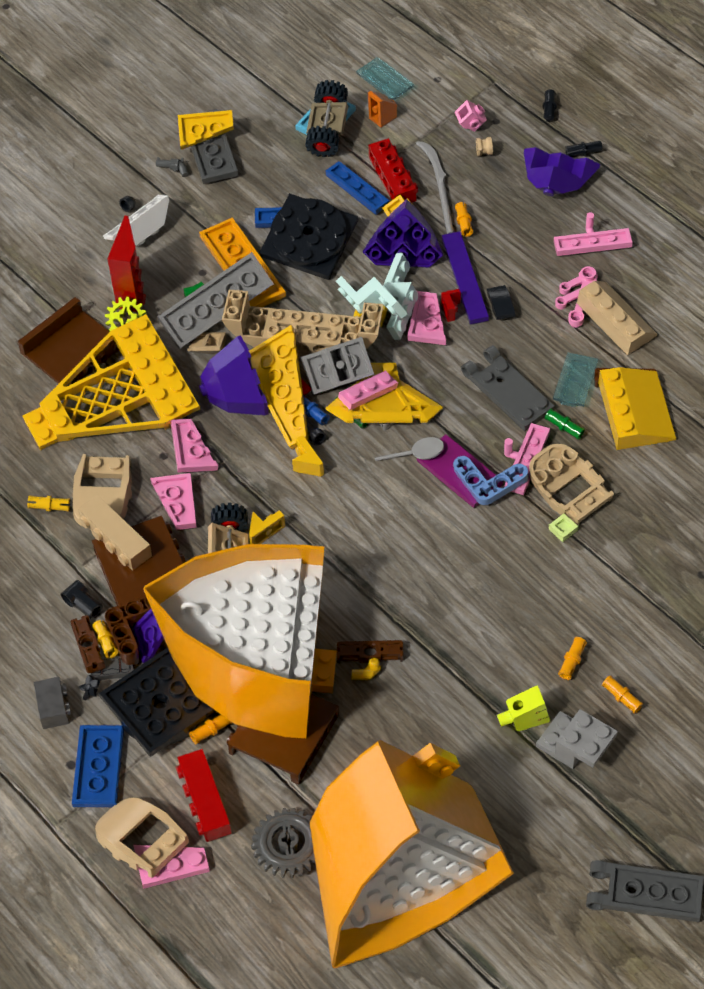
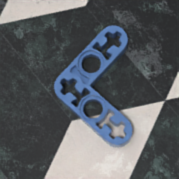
M460 456L453 462L456 475L481 505L491 504L527 482L529 478L528 469L523 464H515L487 481L468 457ZM459 465L466 466L468 472L466 473L463 467H459ZM516 472L523 473V475H516ZM472 477L479 478V482L476 484H470L468 480ZM500 481L508 483L504 488H499L496 485ZM481 493L488 494V497L481 496Z

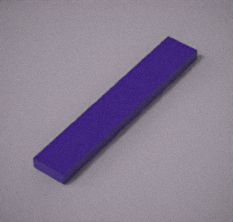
M461 232L442 235V241L457 287L461 292V299L469 324L489 321V316Z

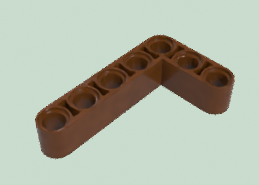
M146 595L112 607L105 613L108 631L112 635L121 661L126 665L135 666L140 661L138 646L131 628L151 609Z

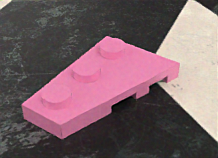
M417 291L419 295L412 313L408 341L446 345L437 294Z
M191 419L171 420L178 473L217 471L218 464L213 460L210 450L201 440V435Z
M191 473L150 478L151 484L175 529L197 528Z
M133 845L138 856H141L150 847L148 845ZM184 847L153 878L149 877L148 871L142 868L139 869L144 889L207 873L210 870L204 848Z

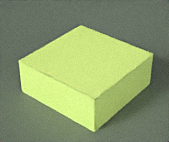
M562 514L549 524V530L564 542L578 531V525L565 514Z

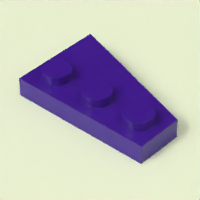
M152 609L131 628L142 663L154 657L164 639Z

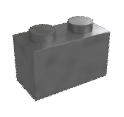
M59 677L33 682L43 729L69 724L68 715H71L69 702L65 703L64 697L68 696L66 685L61 684Z

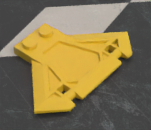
M371 363L374 375L359 379L352 385L354 386L387 371L398 382L396 389L352 410L339 398H336L326 407L327 411L346 423H353L354 419H360L361 423H412L413 419H419L421 423H427L443 409L441 405L401 381L396 363Z

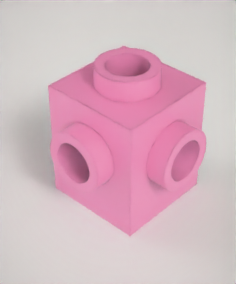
M468 100L455 111L460 125L474 132L487 121L483 107Z

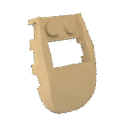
M549 445L530 461L529 473L535 488L554 511L560 515L565 514L576 525H579L582 520L606 502H610L613 498L614 492H608L604 486V479L594 471L593 465L588 460L584 461L578 456V452L567 445ZM579 475L591 485V487L566 505L559 504L552 497V495Z
M83 454L74 475L73 516L79 525L81 523L79 521L78 509L96 495L103 499L122 519L125 518L129 499L132 498V475L130 471L132 464L128 455H126V458L89 457ZM82 477L122 479L121 487L81 486Z
M128 798L120 801L98 820L95 827L98 842L112 853V857L118 861H125L129 864V867L135 870L142 868L148 871V876L151 878L189 843L187 834L165 811L139 798ZM152 814L167 824L169 829L141 856H138L129 847L124 845L122 841Z

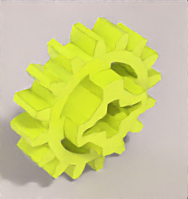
M119 297V303L112 301L113 307H107L110 314H105V318L109 319L105 323L106 326H111L109 329L111 331L118 328L115 326L114 321L119 322L122 326L147 313L146 310H141L143 307L141 303L136 305V299L130 302L129 297H126L125 301ZM123 306V309H121L119 312H116L117 309ZM131 307L136 309L139 315L133 314ZM128 313L130 319H127V322L124 323L122 317H125V314Z

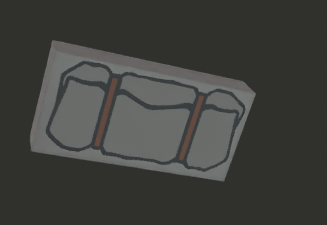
M115 656L114 658L105 657L102 658L105 668L90 673L94 680L98 681L124 677L133 671L134 668L133 665L124 664L120 656Z

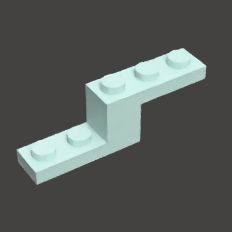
M396 253L383 285L407 312V315L402 319L397 314L390 317L387 329L394 340H401L419 295L411 282H404L410 269V264L403 253Z
M342 276L336 280L340 286L338 288L339 292L359 314L362 313L364 302L383 304L393 316L397 314L401 319L407 315V312L375 277L357 292Z

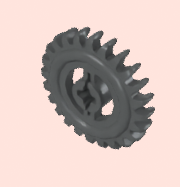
M283 808L282 813L275 810L274 816L267 814V821L260 820L259 824L261 827L254 829L256 834L252 836L254 843L251 845L252 850H256L253 854L254 858L260 857L258 865L261 866L265 863L264 869L266 872L273 867V876L281 870L282 878L285 877L287 871L294 878L295 870L302 876L303 867L311 871L310 862L316 865L310 829L312 814L304 816V810L296 813L295 808H292L290 812ZM291 828L299 830L304 835L305 844L300 851L298 836ZM283 829V832L278 836L280 853H278L272 846V839L279 830ZM287 829H288V834H289V842L291 843V845H290L291 854H289L288 845L286 844V843H288V842H287V834H286V830H287Z

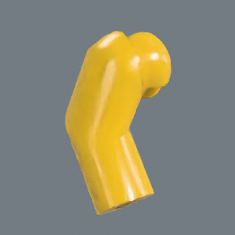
M371 658L365 669H352V680L372 679L381 669L380 661L377 658Z

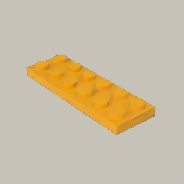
M233 217L199 232L200 238L223 271L251 252L259 261L274 284L249 301L250 306L264 307L286 297V291Z

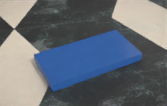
M80 725L72 796L73 807H113L117 804L124 737L122 725Z

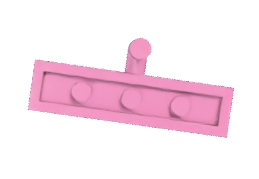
M589 212L586 216L587 233L554 237L557 256L630 248L632 247V239L629 228L594 232V214Z
M531 423L519 452L512 450L513 440L511 438L505 439L504 455L515 459L513 465H525L529 474L527 482L511 492L520 495L525 494L531 479L529 473L530 461L543 450L550 434V428ZM516 472V475L522 476L523 473Z

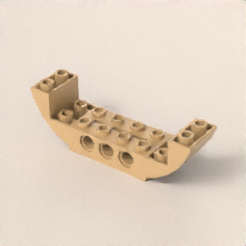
M229 289L222 322L236 337L241 335L244 342L253 347L258 346L292 325L295 332L297 354L303 357L362 337L365 348H369L378 337L384 305L364 302L361 317L254 307L249 304L248 291Z

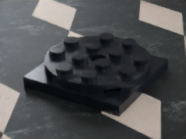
M289 193L282 209L273 219L271 230L259 255L262 258L329 280L357 225L358 216L338 210L326 201L313 198L305 199ZM307 230L313 231L311 235H306L303 232Z
M168 647L99 693L102 701L118 718L124 730L140 744L150 757L169 744L176 743L189 736V732L195 730L201 722L217 712L194 695L175 664ZM158 702H165L167 704L164 708H155Z

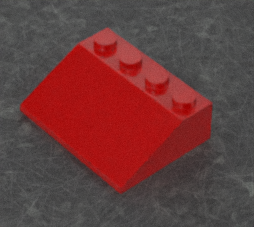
M125 215L107 258L115 301L119 303V297L123 301H125L126 297H129L130 302L136 299V305L140 303L144 305L146 294L143 293L142 270L139 269V256L136 253L129 216ZM131 307V311L137 312L136 309Z

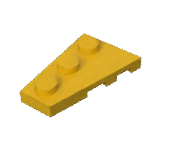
M232 110L178 115L181 150L234 130Z

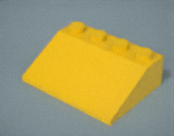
M623 367L600 370L598 384L617 450L676 440L657 371Z

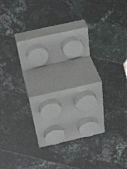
M362 337L300 357L313 395L374 375Z
M581 709L573 718L560 711L536 742V747L572 769L580 760L594 768L616 738L618 731Z

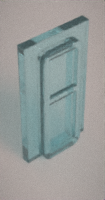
M378 57L356 71L357 75L392 100L397 99L414 87L413 83Z
M567 352L553 400L559 401L562 405L584 407L598 359Z

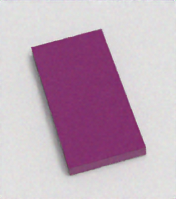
M445 434L440 438L444 444L443 451L431 459L417 458V462L471 507L476 508L479 503L456 475L453 467L454 460L460 456L468 457L487 481L496 475ZM459 465V467H463L466 473L468 472L466 466ZM472 477L468 482L476 484L479 482V478ZM503 481L498 482L496 486L500 488L503 485ZM481 493V496L488 497V494Z

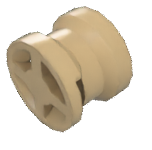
M491 137L486 139L476 138L477 156H482L483 154L493 155Z

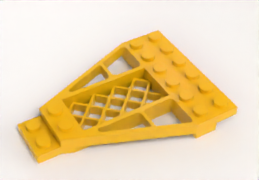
M145 314L111 330L39 403V408L22 417L39 449L42 450L57 442L69 441L76 437L156 428L167 430L171 428V420L182 419L200 410V406L151 321ZM114 340L124 359L102 369L99 367L95 357ZM90 362L93 363L97 370L96 373L67 386ZM122 374L131 376L129 383L119 381ZM134 378H136L140 386L133 384ZM104 382L113 384L111 392L102 389ZM99 383L98 388L92 387ZM117 386L126 388L124 395L115 393ZM130 389L140 391L139 395L134 398L128 396ZM86 391L95 393L93 400L84 398ZM81 392L80 397L75 396V394ZM99 394L109 396L107 403L97 401ZM112 398L122 400L118 406L110 405ZM68 399L78 401L75 409L66 406ZM81 403L91 405L89 412L79 410ZM146 403H150L159 418L157 421L131 423L126 413ZM94 407L104 408L103 413L99 415L93 414ZM67 412L73 413L71 419L68 416ZM121 415L127 423L99 427ZM76 416H85L86 419L82 423L75 422Z

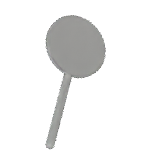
M427 437L417 441L410 451L375 457V461L410 454L419 459H431L443 451L444 444L439 438Z

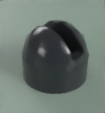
M125 196L120 199L119 204L125 212H129L135 207L136 201L133 197Z
M314 428L309 432V439L314 445L319 446L325 441L326 433L319 428Z

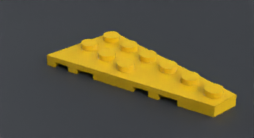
M290 325L249 352L252 369H256L260 380L258 385L266 397L268 408L292 450L297 447L296 438L304 436L306 440H309L295 332L294 327Z

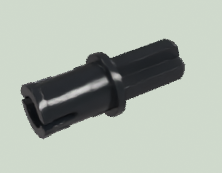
M552 89L546 90L544 94L545 101L542 107L546 122L554 120L555 109L557 108L555 102L556 92Z
M601 141L581 142V144L565 146L566 155L570 157L586 156L588 153L599 152L603 149Z

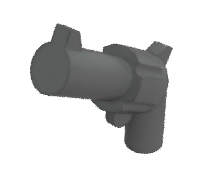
M157 157L156 167H168L174 172L180 170L182 177L189 175L183 163L184 158L161 160Z

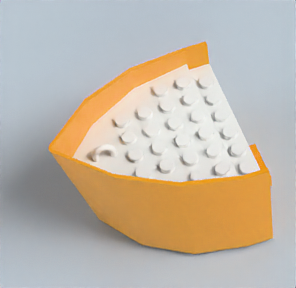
M293 544L241 545L195 556L144 586V593L170 654L194 695L232 723L282 737L306 738L311 692L333 694L337 651L316 649L325 547Z
M379 740L360 754L326 788L310 820V829L332 968H339L399 948L449 921L514 874L476 792L470 784L452 775L460 767L456 755L429 743L412 756Z

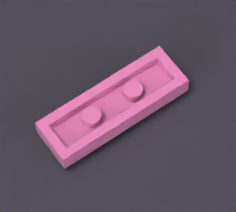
M384 371L339 392L338 398L352 410L396 389L398 382L387 371Z

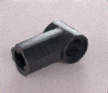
M75 580L60 593L67 605L72 608L75 606L83 614L89 616V619L96 618L103 608L102 603L94 598L79 580Z

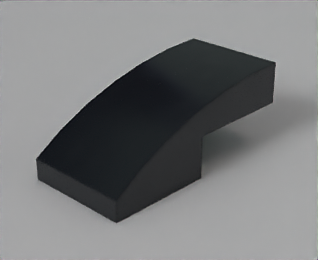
M506 285L487 288V296L492 304V311L496 320L515 317V310Z

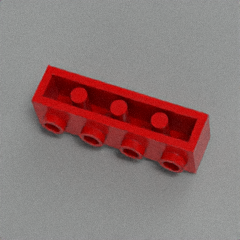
M389 138L368 144L369 159L391 200L401 195L405 200L408 198L411 203L416 202L417 184L412 182L410 171L405 169L402 157L398 156L396 146L392 145Z
M203 749L177 757L179 765L175 766L179 779H184L185 784L182 785L185 797L191 798L192 803L189 804L192 816H197L199 822L195 824L199 836L204 835L205 841L209 842L232 834L230 822Z

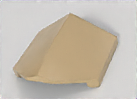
M203 332L189 345L188 351L217 354L225 347L226 332Z

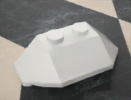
M157 195L129 216L136 246L143 244L147 237L158 233L159 228L165 224L169 197L167 195ZM121 223L103 235L104 239L115 241Z

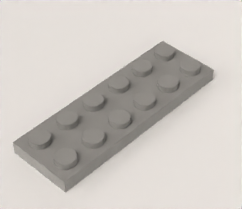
M251 252L157 316V318L180 349L222 320L229 289L248 291L250 301L274 283Z

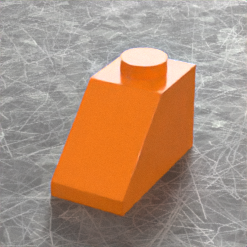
M373 91L368 92L369 119L382 128L397 117V104L384 94Z

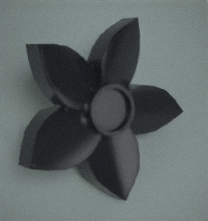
M88 675L85 680L86 684L79 686L82 691H85L83 695L84 701L90 695L97 697L100 681L94 680L91 675Z

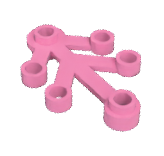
M584 267L579 272V277L568 282H562L559 292L565 296L556 298L555 307L560 310L565 309L567 303L578 298L579 290L591 282L597 281L598 274L593 267ZM582 284L580 289L571 292V288ZM577 303L575 310L571 311L568 316V322L574 328L580 327L584 322L583 309Z

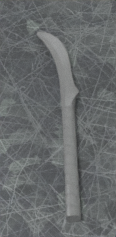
M418 141L416 142L417 146L426 153L435 172L447 234L454 233L445 188L446 174L442 170L436 151L429 144Z

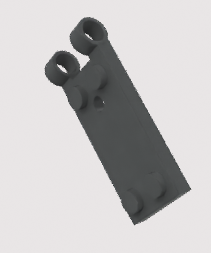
M214 109V110H210V111H208V112H216V111H218V110H217V109ZM225 133L190 146L203 184L238 176V170Z
M493 345L483 351L485 359L491 365L481 372L478 371L477 366L472 361H468L461 366L463 375L470 379L523 431L529 429L531 423L536 424L542 420L551 408L555 409V406L513 368ZM498 379L504 380L503 382H497Z
M600 860L591 862L589 873L591 877L597 879L610 877L608 894L589 892L587 894V908L591 910L610 909L693 922L700 921L704 876L607 863ZM634 887L636 892L632 894L627 889Z

